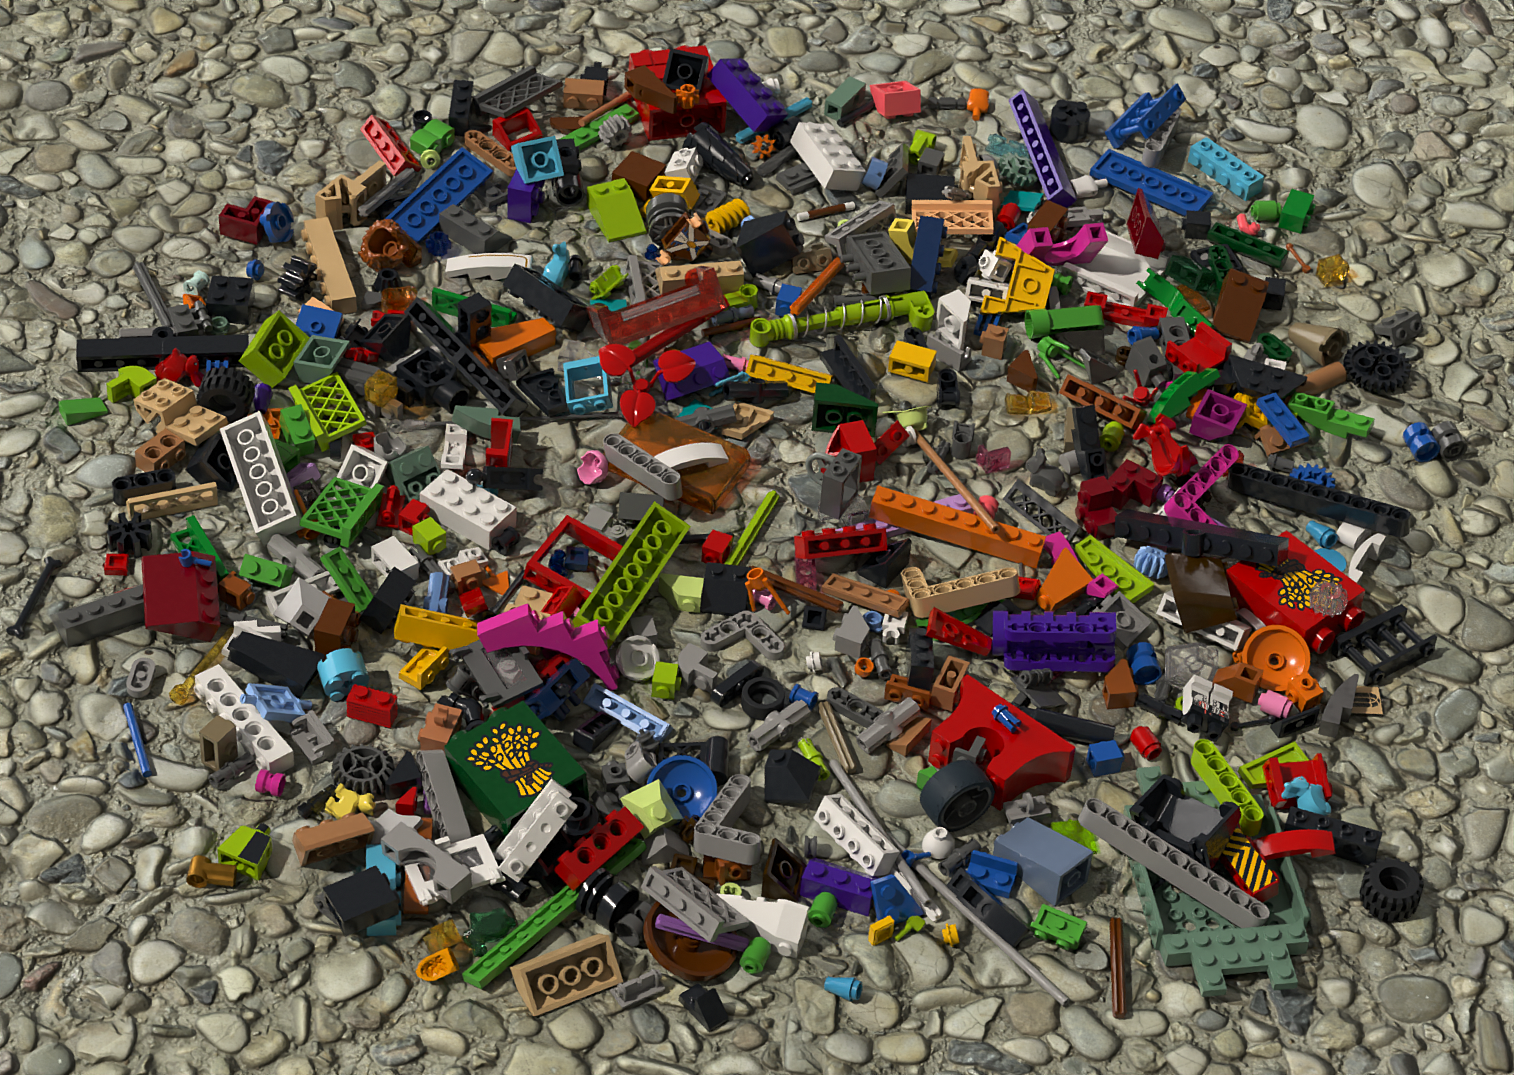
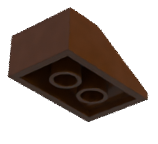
M1231 268L1222 283L1212 323L1215 325L1213 330L1249 344L1265 300L1269 282Z

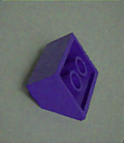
M709 341L680 351L693 358L696 362L694 370L687 378L677 383L665 381L663 373L658 378L667 401L715 385L717 382L729 378L730 375L724 358ZM659 359L653 360L656 372L661 370L658 366Z
M814 858L809 860L802 876L800 896L814 900L820 893L829 892L836 897L838 908L869 916L874 905L870 881L879 879V877H872L857 870Z

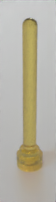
M234 627L227 629L184 683L175 685L169 692V697L174 703L183 705L188 700L190 689L195 684V675L206 671L220 654L232 636Z

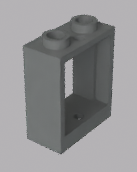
M842 448L824 472L820 513L839 520L857 496L862 461L861 455Z

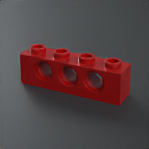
M626 806L619 812L616 809L610 812L605 817L607 822L603 826L599 822L589 831L591 836L588 839L583 836L573 845L575 850L572 853L567 850L557 859L560 864L554 871L573 891L644 828ZM610 830L614 831L616 833V836L613 835ZM579 857L582 858L585 863H582L579 860Z

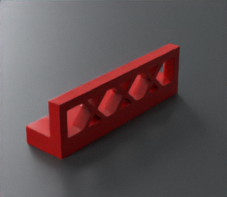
M371 114L360 130L383 162L386 163L393 176L396 177L407 167L419 172L422 167L389 122Z

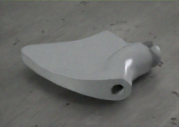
M389 808L376 821L369 820L375 830L371 845L381 844V838L400 822L417 830L423 824L422 818L420 816L400 815Z

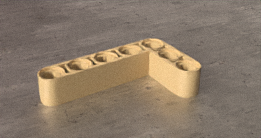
M909 567L901 572L904 594L906 598L910 599V607L913 614L918 618L929 617L933 607L946 613L1013 597L1020 593L1018 571L1010 567L931 586L927 585L921 570L917 567Z

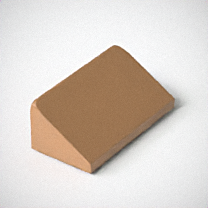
M916 717L903 727V731L898 736L889 740L886 746L906 757L931 730L932 719Z

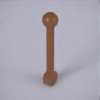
M1288 243L1286 245V249L1288 251H1291V253L1303 267L1302 271L1304 273H1309L1311 267L1309 265H1305V263L1293 249V244Z

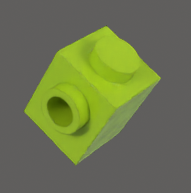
M429 517L413 525V542L420 544L428 555H433L446 548V531L432 517Z
M656 661L651 697L674 700L675 692L680 691L681 677H678L679 664Z

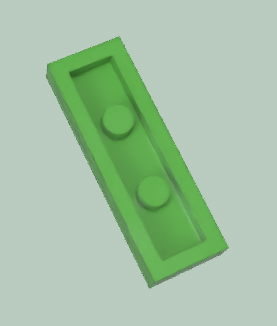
M339 546L323 555L320 560L348 602L354 603L355 611L361 613L366 609L374 596Z

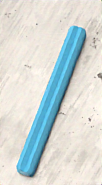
M806 97L786 107L785 111L789 115L784 120L810 109L813 103L812 100ZM748 127L738 132L735 139L739 144H743L764 132H753Z

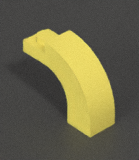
M895 218L888 230L889 237L906 262L912 264L917 236L915 222L912 219ZM944 248V255L939 257L938 262L941 263V267L953 266L958 257L957 249Z

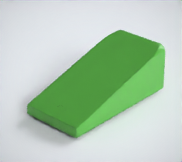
M100 397L62 400L58 402L59 412L67 426L108 413Z

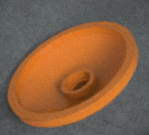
M1269 625L1258 629L1248 638L1243 648L1242 662L1264 670L1260 688L1267 691L1283 692L1286 691L1288 681L1292 677L1308 672L1310 652L1305 640L1293 629L1281 625ZM1276 659L1278 665H1272L1270 660Z

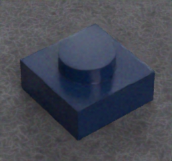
M567 546L564 568L586 571L589 549Z

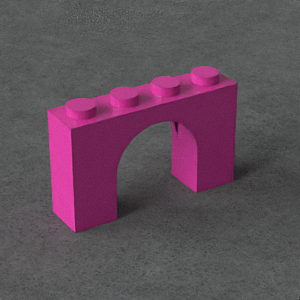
M1104 223L1085 224L1073 238L1057 244L1052 243L1048 227L1031 228L1016 246L1048 266H1061L1066 262L1084 264L1091 263L1108 242Z

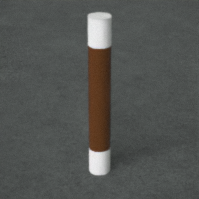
M852 201L797 213L798 221L853 210L855 209V203Z

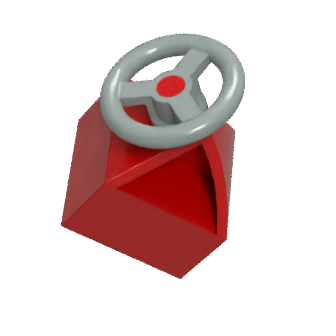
M863 420L839 424L829 440L825 453H812L808 456L805 463L809 476L822 486L824 472L841 449L844 448L862 456L859 483L874 480L877 448ZM815 459L820 466L817 473L812 468V462Z

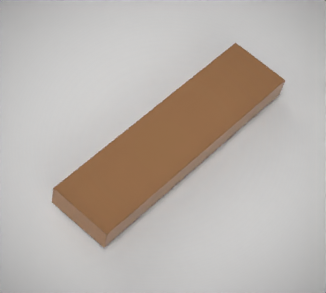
M834 573L821 586L823 593L897 618L910 605L909 598Z

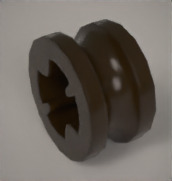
M1121 346L1116 350V363L1121 366L1126 365L1131 347Z

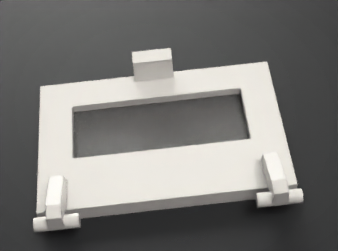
M484 834L450 844L448 836L434 840L437 848L443 852H448L455 861L466 865L470 869L473 886L470 889L489 883L493 885L505 881V877L498 868L499 866ZM423 863L403 865L420 905H429L442 898L434 891L433 875L435 871L430 866Z

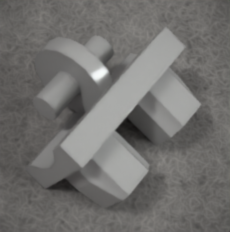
M1028 792L1024 793L1020 800L1003 803V809L1011 828L1015 823L1022 822L1027 817L1038 823H1042L1044 818L1051 817V811L1046 805L1044 795L1032 797Z

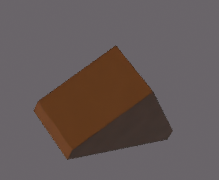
M1024 350L1009 365L1007 382L1031 394H1036L1038 377L1029 351Z

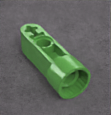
M1099 305L1046 310L1045 308L1027 310L1025 313V330L1029 339L1044 338L1057 334L1096 331L1105 327L1102 308Z

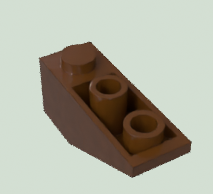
M643 65L625 72L624 88L635 99L672 114L677 113V95L653 71H650Z

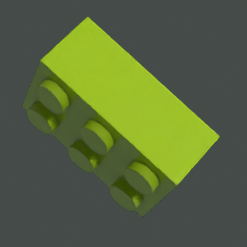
M278 310L264 321L239 362L264 384L273 388L285 379L310 337Z

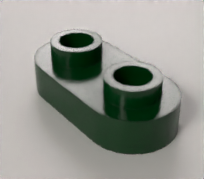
M1261 333L1258 336L1257 343L1263 345V353L1268 355L1270 359L1284 361L1286 364L1290 362L1292 350L1278 337L1271 333Z

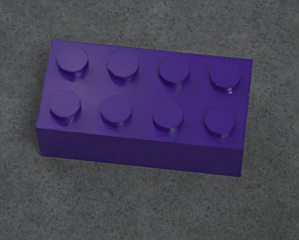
M720 59L706 75L753 132L769 131L770 127L780 122L782 123L789 115L785 111L784 105L774 98L772 91L763 85L761 78L752 72L749 64L744 59Z

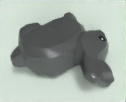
M1039 448L1036 456L1031 457L1026 462V469L1031 472L1029 485L1045 490L1047 495L1055 497L1059 492L1068 490L1069 484L1065 481L1064 473L1059 467L1046 463L1045 450Z

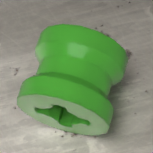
M1057 271L1051 286H1057L1058 291L1062 295L1067 296L1073 284V277L1063 276L1061 272Z

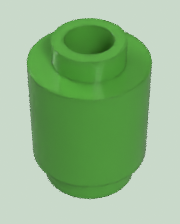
M1275 200L1255 201L1254 205H1251V216L1256 221L1280 218V202Z
M822 892L815 897L808 914V920L811 924L819 928H825L830 925L837 909L836 897L829 892Z
M755 937L748 943V947L740 959V965L747 973L758 974L762 972L771 954V945L766 939Z

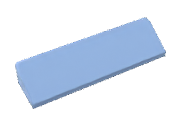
M596 683L593 684L583 701L584 704L598 712L603 711L620 720V724L640 734V729L655 731L653 739L660 740V743L673 730L670 724Z

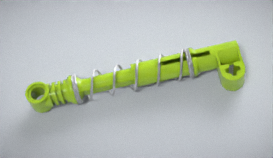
M924 290L892 297L881 295L877 300L863 302L861 299L860 303L846 306L843 303L841 307H836L835 311L827 312L826 307H824L825 313L809 316L806 310V316L795 318L791 313H788L783 318L770 321L764 318L754 319L750 327L749 341L755 347H765L773 340L783 338L794 340L797 339V336L804 338L810 330L821 335L826 327L830 326L834 330L840 331L846 326L852 325L857 328L861 323L871 322L876 324L882 319L887 322L893 320L894 317L907 315L912 327L919 328L922 332H925L932 326L934 308ZM838 325L840 329H836L834 326ZM824 328V330L820 333L815 330ZM806 331L803 336L798 335L799 332Z

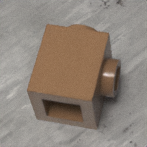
M989 324L986 332L982 331L980 343L983 344L981 355L1002 360L1007 346L1009 328Z

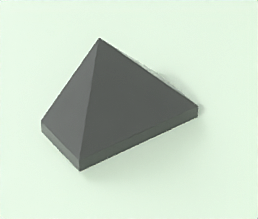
M1081 348L1080 354L1092 385L1117 376L1120 373L1110 361Z

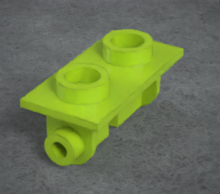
M618 265L610 266L601 276L590 283L589 290L595 294L591 300L598 298L603 300L612 294L611 290L623 285V280L629 274L622 275Z

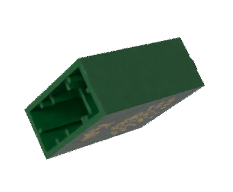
M524 701L511 708L502 707L495 710L485 723L471 731L461 730L450 738L448 744L444 746L445 756L453 780L491 825L498 826L496 831L499 828L501 829L503 839L506 838L551 779L570 791L572 794L570 797H580L587 802L589 801L585 770Z

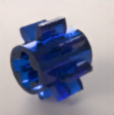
M441 231L430 234V239H426L428 253H432L436 257L448 254L447 249H451L449 235Z

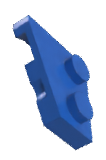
M890 874L870 881L877 921L890 915L895 921L894 924L908 920L911 916L924 914L920 906L894 875Z

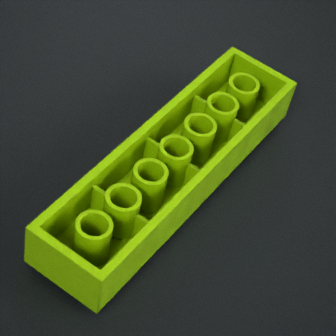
M654 501L572 620L574 627L576 628L598 619L601 627L605 626L609 633L610 639L607 640V647L609 649L691 526Z

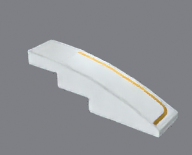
M513 253L464 255L448 258L445 272L448 278L468 274L470 279L490 275L491 279L495 281L507 278L514 263L532 268L533 258L531 255Z

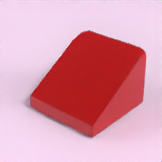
M412 787L396 802L397 814L415 816L418 804L417 787Z

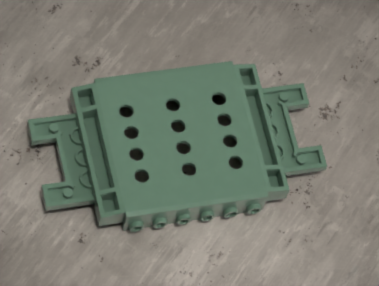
M1160 766L1136 769V777L1142 795L1162 776ZM1204 781L1182 782L1186 796L1219 810L1221 804ZM1252 795L1264 812L1260 832L1253 836L1252 840L1282 832L1280 816L1276 815L1274 807H1268L1266 811L1262 795ZM1124 805L1123 815L1131 819L1129 809L1133 805ZM1127 855L1154 950L1160 951L1165 966L1192 964L1202 997L1226 995L1227 987L1223 975L1267 971L1273 990L1297 988L1298 980L1290 955L1306 954L1309 939L1306 927L1308 921L1311 920V911L1309 907H1306L1304 889L1299 886V875L1297 869L1293 868L1292 856L1266 860L1270 871H1275L1279 877L1278 895L1263 902L1270 912L1264 926L1240 928L1239 926L1232 925L1228 919L1185 892L1176 893L1171 889L1174 885L1168 881L1157 888L1155 894H1153L1151 886L1160 881L1162 877ZM1219 860L1211 871L1239 888ZM1209 920L1216 921L1219 927L1212 929L1206 925V922ZM1186 922L1192 923L1196 929L1188 931L1182 924Z

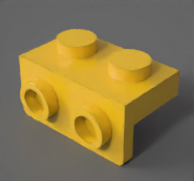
M443 646L437 651L433 648L423 647L399 671V679L422 690L434 680L441 670L447 667L449 663L448 648Z

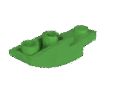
M1295 392L1287 404L1291 411L1297 413L1306 422L1325 432L1347 439L1350 433L1367 438L1374 426V418L1336 409L1334 401L1305 393Z

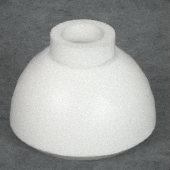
M937 827L925 835L922 841V849L924 852H930L932 858L944 859L949 857L955 849V842L952 835L945 828Z

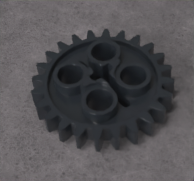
M1366 340L1365 345L1358 342V346L1352 345L1351 349L1347 350L1343 366L1346 374H1349L1348 379H1355L1354 385L1360 383L1361 389L1367 386L1370 392L1374 388L1378 393H1380L1381 389L1388 393L1389 388L1396 391L1397 387L1402 388L1403 383H1407L1411 373L1410 359L1405 358L1406 353L1399 354L1400 348L1392 349L1393 344L1385 346L1384 341L1378 344L1376 340L1371 344Z

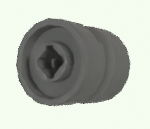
M1444 421L1432 429V435L1440 446L1439 453L1444 460L1454 461L1466 453L1467 443L1453 422Z
M642 900L636 901L628 909L627 913L623 914L614 924L617 936L630 946H637L644 939V921L652 907L647 902Z

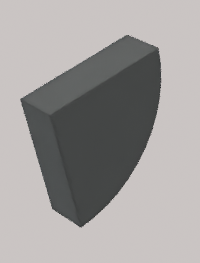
M366 291L361 303V309L371 310L372 307L382 306L387 301V294Z

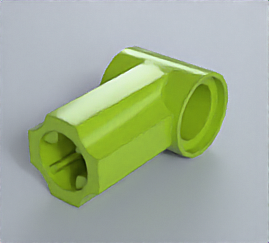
M917 129L912 145L909 148L908 160L911 164H918L926 147L934 149L937 140L936 134Z
M744 284L740 287L739 291L724 294L730 304L728 308H740L751 305L755 310L758 306V289L753 284Z

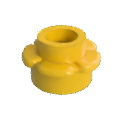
M946 923V929H942L945 944L950 943V946L953 947V944L960 943L956 924L948 925Z

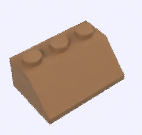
M352 812L336 821H333V819L324 820L318 826L312 828L310 826H303L294 832L292 842L302 867L366 848V845L371 844L375 830L364 813L356 814Z

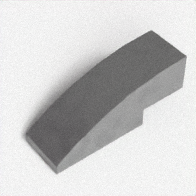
M1353 674L1345 680L1329 699L1320 723L1319 735L1336 738L1340 721L1349 723L1359 674Z

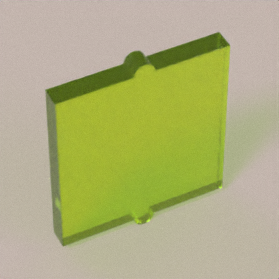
M1068 819V821L1051 822L1052 830L1093 851V854H1097L1098 850L1093 833L1081 826L1078 820L1072 821Z

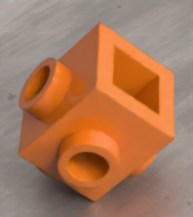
M1306 672L1300 676L1295 675L1288 681L1285 695L1301 713L1319 705L1324 691L1319 686L1317 680Z

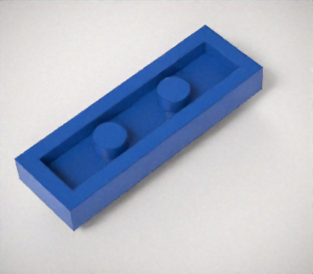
M1276 393L1257 399L1256 405L1290 448L1309 441L1310 435Z

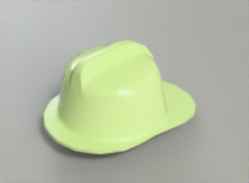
M932 406L882 413H894L896 420L900 422L905 430L906 427L911 426L913 429L920 431L927 428V409H930Z

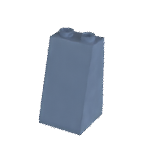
M1027 817L1022 822L1015 823L1011 830L1004 835H999L995 839L993 855L1017 862L1019 864L1017 876L1055 907L1087 883L1093 851Z

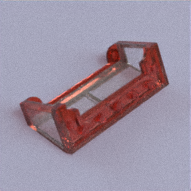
M699 266L690 269L685 274L684 281L686 285L613 312L603 303H595L587 306L586 309L592 327L606 345H624L727 308L715 268Z

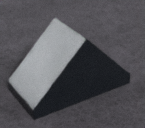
M407 751L386 781L385 797L387 800L401 798L412 787H417L418 793L422 792V777L411 752Z

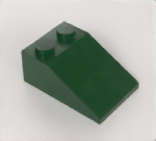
M816 382L811 431L833 433L839 424L863 420L870 436L875 438L878 403L839 385Z

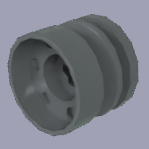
M663 193L651 199L646 206L649 236L652 242L658 246L664 247L661 241L662 238L684 212L689 214L688 205L681 196L673 193Z

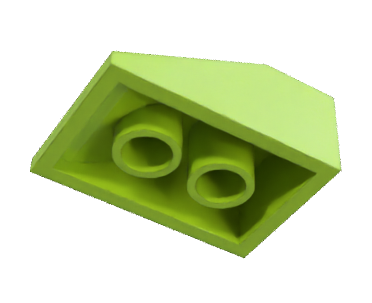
M625 178L587 187L586 205L608 243L646 234V228L636 200Z

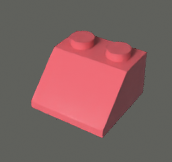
M898 81L870 85V91L877 112L883 115L884 118L892 119L896 118V115L913 116L914 113L921 112V90L909 82Z

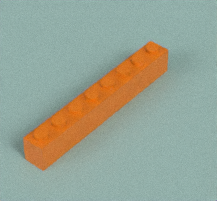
M877 485L872 499L868 518L1016 563L1021 562L1023 565L1035 569L1037 568L1046 536L997 521L995 522L1000 527V531L993 533L977 515Z

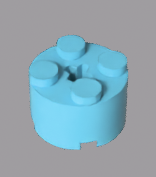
M349 648L339 649L327 654V659L323 663L322 660L319 661L317 669L326 695L332 701H340L344 696L349 695L354 684L367 687L369 683V675L362 654L359 651L354 653Z

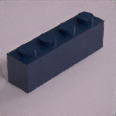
M920 215L911 264L910 290H907V293L924 290L930 301H932L933 293L937 294L938 282L935 279L936 275H940L941 263L938 262L939 257L944 255L945 245H942V239H946L948 227L944 226L943 218Z

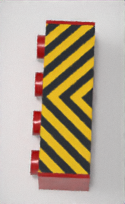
M1238 823L1219 860L1242 891L1263 903L1278 895L1280 880L1276 872L1270 871L1267 867L1264 856L1256 852L1252 840L1249 836L1245 837Z

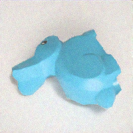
M565 241L561 244L553 245V259L545 266L543 272L545 277L563 288V282L569 273L568 262L570 260V253L567 250Z
M1302 776L1294 778L1291 783H1284L1283 799L1295 797L1297 806L1300 809L1324 816L1331 813V807L1328 802H1325L1321 785L1309 784Z

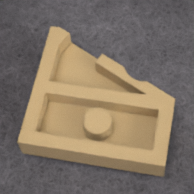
M735 401L733 406L737 422L724 425L721 434L742 440L773 420L774 411Z

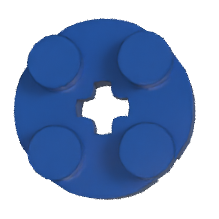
M279 201L269 203L265 207L264 214L260 215V223L264 226L269 241L271 243H281L291 239L294 229H291V223L294 222V217L289 206Z

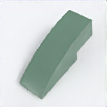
M456 405L452 415V422L488 439H491V418L513 419V444L517 443L521 432L520 417L498 416V409Z

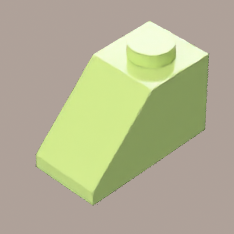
M660 573L658 592L677 610L700 613L704 578Z

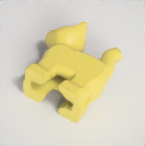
M341 783L335 790V796L340 801L335 802V799L331 796L325 805V812L334 816L337 820L342 819L348 813L355 812L356 809L373 816L375 808L374 796L371 793L359 795L354 791L346 789Z

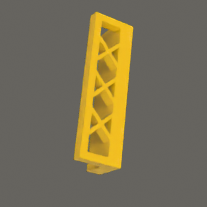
M750 354L746 373L751 377L766 381H786L789 387L815 393L816 382L830 384L834 377L831 374Z

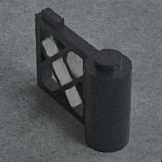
M712 736L706 742L659 743L658 764L668 758L664 755V751H675L677 753L675 756H689L687 753L691 750H700V754L695 758L701 760L710 768L716 779L717 787L726 784L728 780L729 742L726 738Z

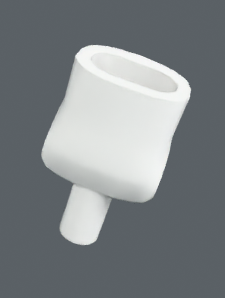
M1089 175L1070 180L1076 199L1095 196L1098 193V188L1108 185L1107 179L1094 181Z

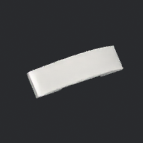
M446 424L441 469H464L468 430L457 424Z
M717 443L683 445L654 456L673 470L705 462L708 468L729 462L722 445Z
M1379 532L1373 535L1355 552L1347 576L1360 585L1363 575L1360 569L1367 558L1378 559L1385 547L1388 534Z

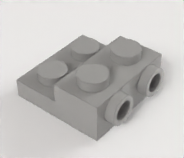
M1120 591L1113 597L1109 594L1102 601L1101 605L1103 608L1101 610L1096 607L1092 611L1116 612L1117 629L1115 644L1123 651L1151 623Z

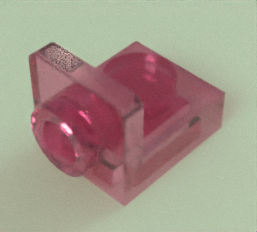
M983 444L978 446L976 461L986 474L1006 469L1010 466L1011 451L1008 446L989 452Z

